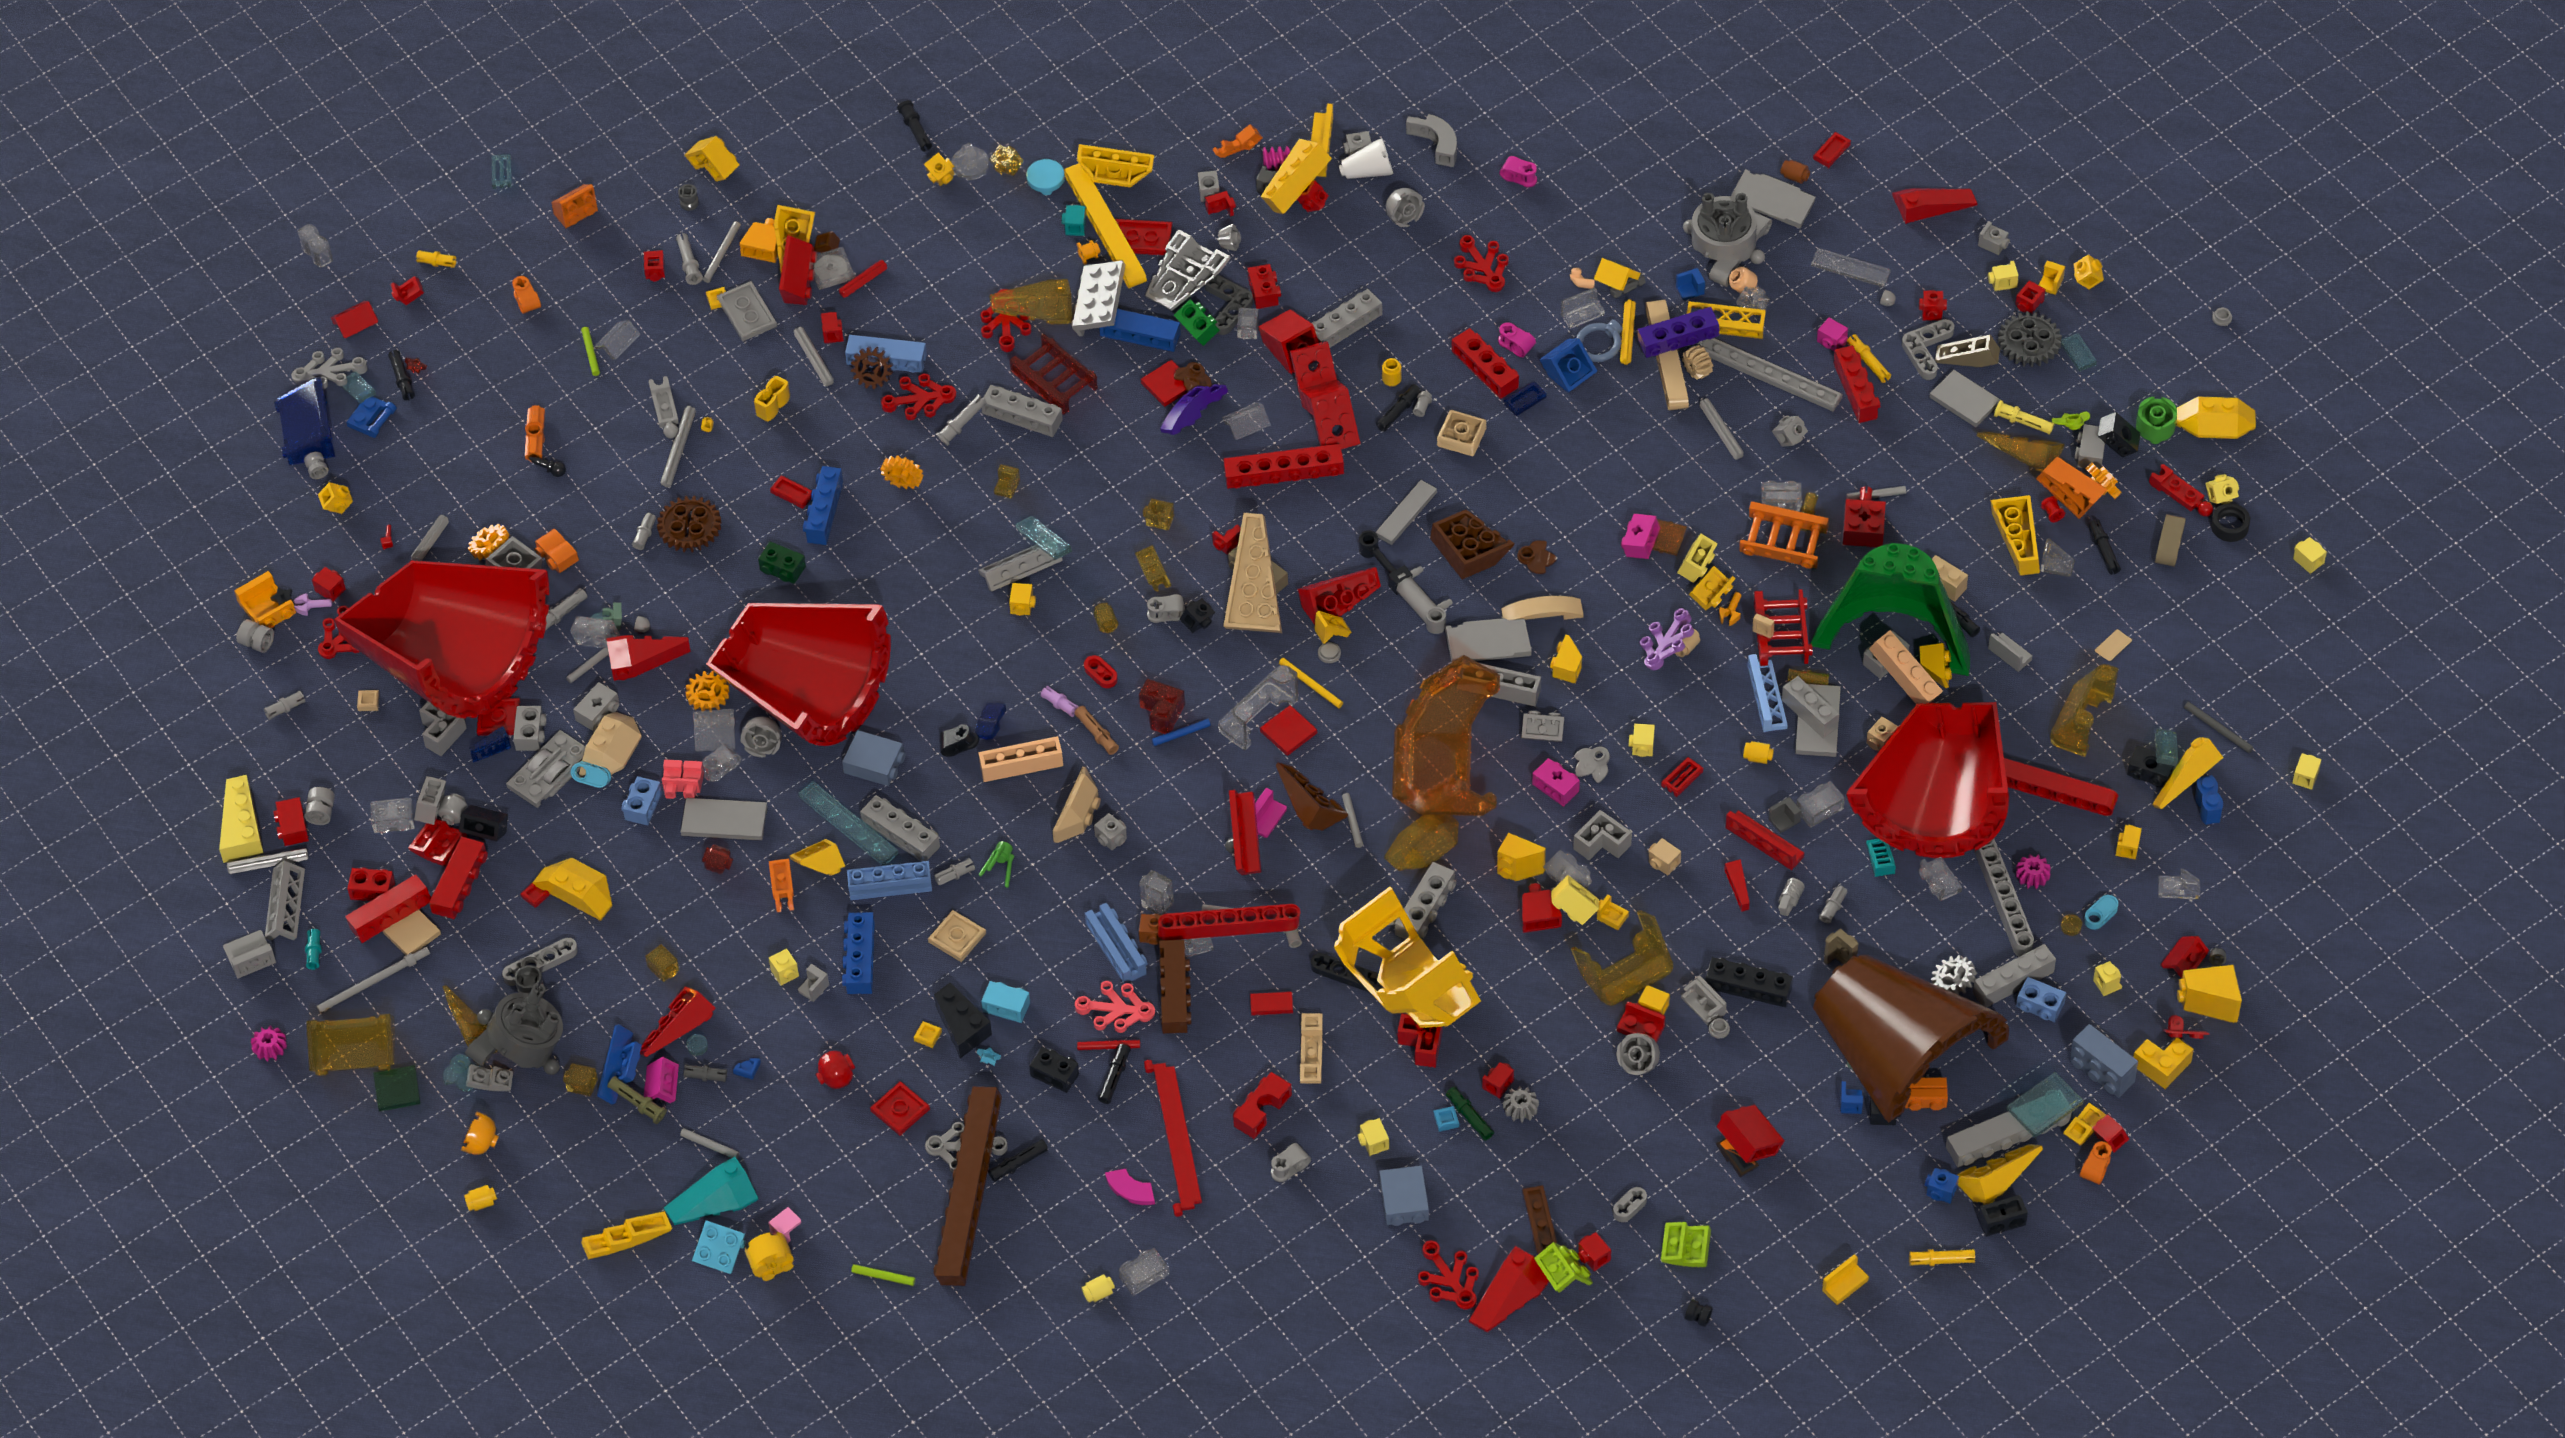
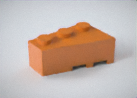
M2056 457L2036 478L2078 519L2108 490L2059 457Z

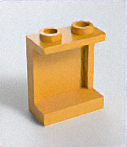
M269 571L234 590L237 602L252 621L259 625L273 628L296 613L292 600H288L280 606L277 602L271 601L270 597L277 593L278 587L274 583L273 576Z

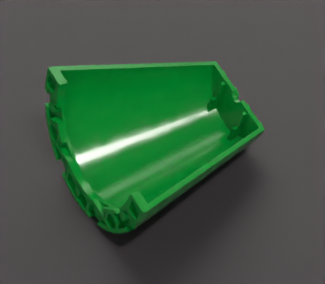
M1891 543L1882 545L1871 550L1862 558L1816 628L1810 643L1812 647L1830 650L1835 637L1840 632V628L1845 623H1850L1862 617L1865 612L1902 613L1922 621H1928L1934 626V630L1947 643L1950 650L1951 673L1969 676L1970 671L1969 647L1935 563L1922 550L1906 544Z

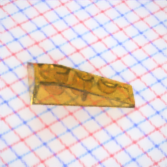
M1068 279L1046 280L990 294L989 296L992 311L1010 316H1028L1030 320H1035V318L1047 320L1046 323L1049 324L1072 323L1071 290Z
M1986 431L1977 432V437L2028 466L2035 467L2036 471L2041 472L2056 457H2060L2064 449V444L2040 439L2031 440L2030 442L2027 437L2010 438V435Z
M447 985L442 986L446 1001L465 1043L469 1047L485 1031L487 1025L480 1024L477 1020V1015Z

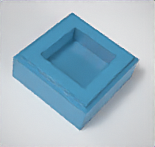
M1454 1106L1433 1111L1439 1132L1459 1127Z

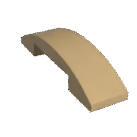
M1568 596L1535 597L1501 608L1502 617L1507 620H1526L1563 615L1564 620L1583 618L1581 599Z
M1302 1013L1300 1083L1321 1084L1323 1014Z

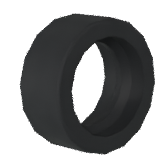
M2223 504L2217 507L2213 513L2212 531L2217 538L2223 541H2239L2248 534L2250 515L2244 507L2238 504ZM2232 516L2239 519L2243 524L2237 529H2228L2219 523V519Z

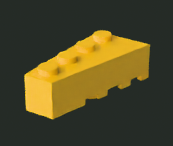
M2030 495L1990 500L1993 518L2019 575L2040 573Z

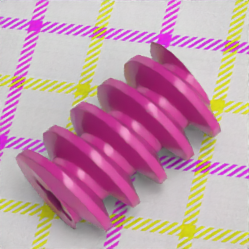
M1286 146L1284 152L1281 147H1278L1277 152H1275L1273 147H1271L1270 152H1267L1266 147H1263L1264 166L1267 167V170L1271 171L1272 166H1274L1275 170L1278 171L1279 166L1283 164L1290 153L1289 147Z

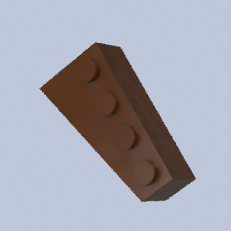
M1184 940L1159 941L1163 1034L1188 1033V1025H1191L1192 1022L1191 1012H1187V1007H1191V994H1187V989H1191L1190 976L1186 977V971H1190V959H1186Z

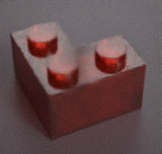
M1147 678L1139 693L1140 708L1152 711L1150 714V728L1163 734L1171 732L1185 706L1184 690Z

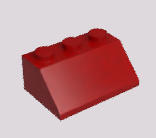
M787 236L779 291L784 303L807 305L808 299H811L812 296L810 282L814 280L815 276L813 263L817 262V252L812 244L793 236Z

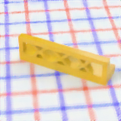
M1327 104L1326 113H1314L1311 141L1319 143L1328 155L1333 126V104ZM1328 164L1317 176L1326 177Z
M1688 301L1687 314L1691 313L1692 308L1704 309L1711 307L1713 311L1718 310L1723 314V316L1717 319L1719 334L1763 339L1766 310ZM1735 312L1739 313L1742 318L1738 321H1732L1729 315ZM1752 315H1761L1760 324L1751 323L1748 318Z

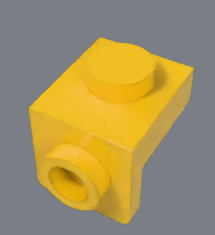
M1607 894L1604 900L1601 899L1599 901L1597 920L1619 930L1628 918L1629 911L1612 903L1611 896Z

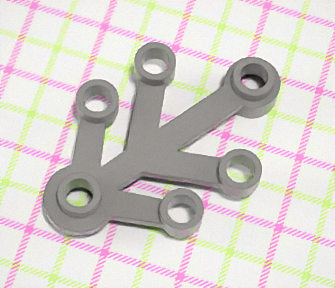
M335 348L331 351L332 356L318 369L314 368L318 364L323 363L325 358L323 352H314L312 354L313 360L304 368L295 369L291 377L298 385L310 383L322 390L328 387L327 379L335 382L338 386L347 384V377L344 373L337 375L334 373L352 370L354 374L361 375L368 368L366 361L362 357L354 358L351 363L333 366L344 357L343 350Z
M961 1122L954 1123L952 1128L941 1137L938 1135L931 1136L925 1143L927 1153L932 1156H940L949 1164L951 1172L956 1169L952 1166L957 1164V1160L948 1151L957 1152L960 1150L961 1142L960 1139L956 1142L948 1141L954 1136L959 1137L961 1132H964V1124ZM958 1127L962 1128L960 1131L955 1130ZM1000 1136L994 1137L992 1153L998 1156L1003 1155L1008 1149L1007 1141Z

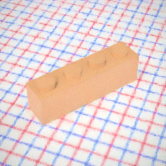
M1891 630L1869 648L1872 654L1916 705L1917 703H1931L1943 692Z
M1058 736L978 752L984 782L1063 766L1062 750Z

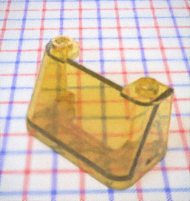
M2102 664L2073 685L2051 731L2050 740L2054 746L2083 757L2086 756L2089 750L2090 729L2094 720L2093 715L2086 711L2088 704L2098 708L2099 704L2103 701L2112 702L2115 696L2119 668Z
M382 1014L378 1019L375 1016H370L371 1018L336 1021H306L309 1071L315 1072V1076L328 1075V1071L372 1067H378V1070H390L391 1066L395 1065L394 1016Z

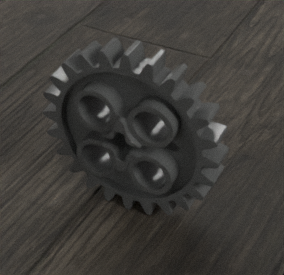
M2026 312V316H2023L2019 313L2018 318L2012 315L2011 321L2006 319L2005 325H2001V330H1999L1998 344H2000V350H2003V356L2009 355V361L2016 359V365L2019 362H2023V367L2027 363H2030L2031 367H2033L2034 363L2041 366V361L2047 364L2049 358L2053 360L2055 354L2058 355L2062 338L2060 329H2056V323L2050 324L2051 318L2044 320V315L2037 317L2035 312L2033 316H2030L2029 312Z

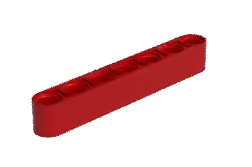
M2004 758L2008 788L2100 815H2112L2119 797L2114 790Z
M1295 904L1168 913L1161 915L1158 920V936L1162 940H1183L1293 931L1299 926L1300 908Z

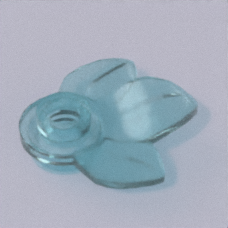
M458 1054L451 1059L450 1066L444 1069L443 1081L446 1085L456 1083V1086L461 1091L470 1092L472 1087L466 1086L468 1068L471 1064L479 1065L471 1063L466 1055Z

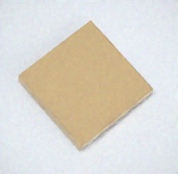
M420 910L383 930V934L405 955L416 953L441 935L440 930Z
M952 910L931 934L928 942L962 962L984 937L986 929Z

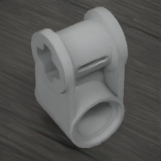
M1178 594L1153 597L1147 602V618L1153 623L1179 621L1185 611L1183 597Z
M1293 1143L1272 1159V1178L1277 1182L1286 1181L1297 1172L1305 1169L1311 1162V1157L1297 1143Z

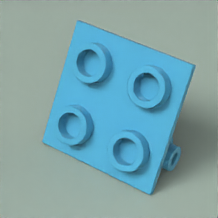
M705 1221L692 1261L731 1274L740 1248L743 1249L746 1241L743 1240L745 1233Z

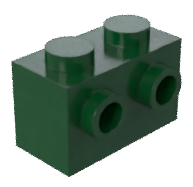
M773 542L768 543L758 558L759 567L763 573L773 575L784 582L793 584L796 583L806 568L805 556Z

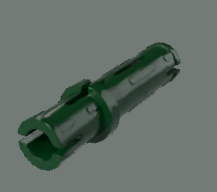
M1456 1086L1450 1088L1445 1095L1454 1104L1456 1111L1467 1119L1484 1141L1489 1140L1494 1135V1131L1471 1106V1101L1466 1099Z

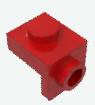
M415 276L401 286L394 282L390 284L393 290L391 294L394 299L401 301L405 305H408L424 294L421 283Z

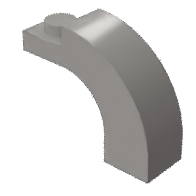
M1428 114L1426 120L1408 116L1406 134L1425 137L1434 141L1437 145L1435 164L1454 167L1457 158V139L1452 127L1446 121L1434 115Z

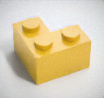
M717 136L698 141L685 154V157L695 169L705 167L716 182L725 180L739 166L736 157L727 150L724 142Z
M2176 1038L2165 1050H2162L2146 1039L2134 1052L2133 1057L2138 1061L2137 1069L2166 1089L2191 1063L2194 1049L2179 1038Z

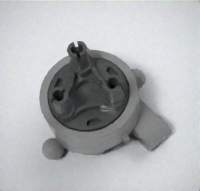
M1705 193L1702 196V203L1694 211L1692 220L1684 222L1683 229L1685 233L1692 234V245L1696 251L1703 254L1706 258L1717 260L1710 271L1709 279L1728 287L1730 285L1729 277L1731 272L1742 261L1744 262L1749 258L1754 264L1764 262V252L1759 249L1755 250L1757 240L1769 232L1772 220L1754 212L1752 207L1747 204L1748 197L1745 193H1738L1736 198L1730 196L1714 197L1711 193Z

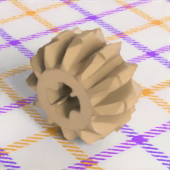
M1699 345L1693 346L1683 353L1684 367H1686L1687 372L1690 373L1692 378L1696 380L1702 379L1713 372L1712 358L1709 357V353L1706 352L1704 347Z

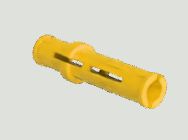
M1856 334L1852 335L1854 339L1850 336L1847 340L1848 345L1854 346L1855 351L1860 353L1861 359L1882 383L1886 382L1884 378L1888 381L1891 378V373L1871 353L1870 347L1865 345Z
M1929 1249L1927 1252H1909L1910 1266L1929 1265L1931 1267L1935 1266V1264L1975 1263L1974 1249L1934 1251Z

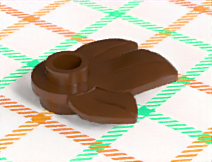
M1190 362L1186 367L1177 369L1174 374V379L1183 381L1188 392L1196 386H1212L1211 379L1205 374L1204 367L1197 362Z
M1542 540L1534 541L1529 546L1522 547L1517 553L1518 561L1527 565L1528 569L1536 574H1545L1546 567L1554 564L1557 557L1545 550L1547 542Z

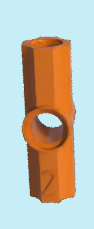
M539 405L528 409L527 425L525 427L526 460H529L530 457L542 459L545 409Z

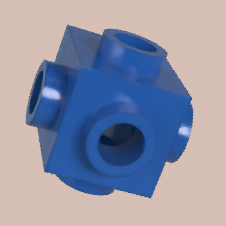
M1935 1168L1932 1175L1928 1174L1924 1185L1927 1187L1926 1195L1936 1201H1944L1951 1204L1958 1187L1959 1176L1952 1174L1948 1170Z

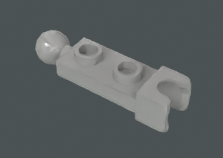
M663 377L661 385H656L650 379L649 387L660 428L664 427L663 433L667 438L673 439L679 432L678 427L675 425L679 424L668 377Z

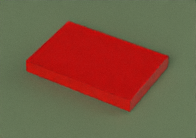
M1115 219L1134 254H1166L1165 248L1171 240L1172 222Z

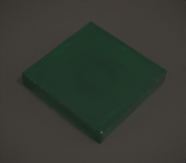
M415 1065L373 1073L379 1112L421 1104Z

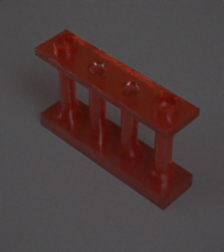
M1042 334V347L1025 360H1020L1017 356L1011 358L1010 369L1015 376L1048 403L1062 408V414L1065 415L1069 411V399L1086 385L1090 386L1094 391L1098 389L1097 376L1093 371H1089L1058 346L1054 339ZM1047 352L1054 357L1053 360L1038 371H1034L1029 367ZM1060 363L1068 368L1052 382H1047L1042 378ZM1073 374L1081 379L1065 393H1061L1056 389Z

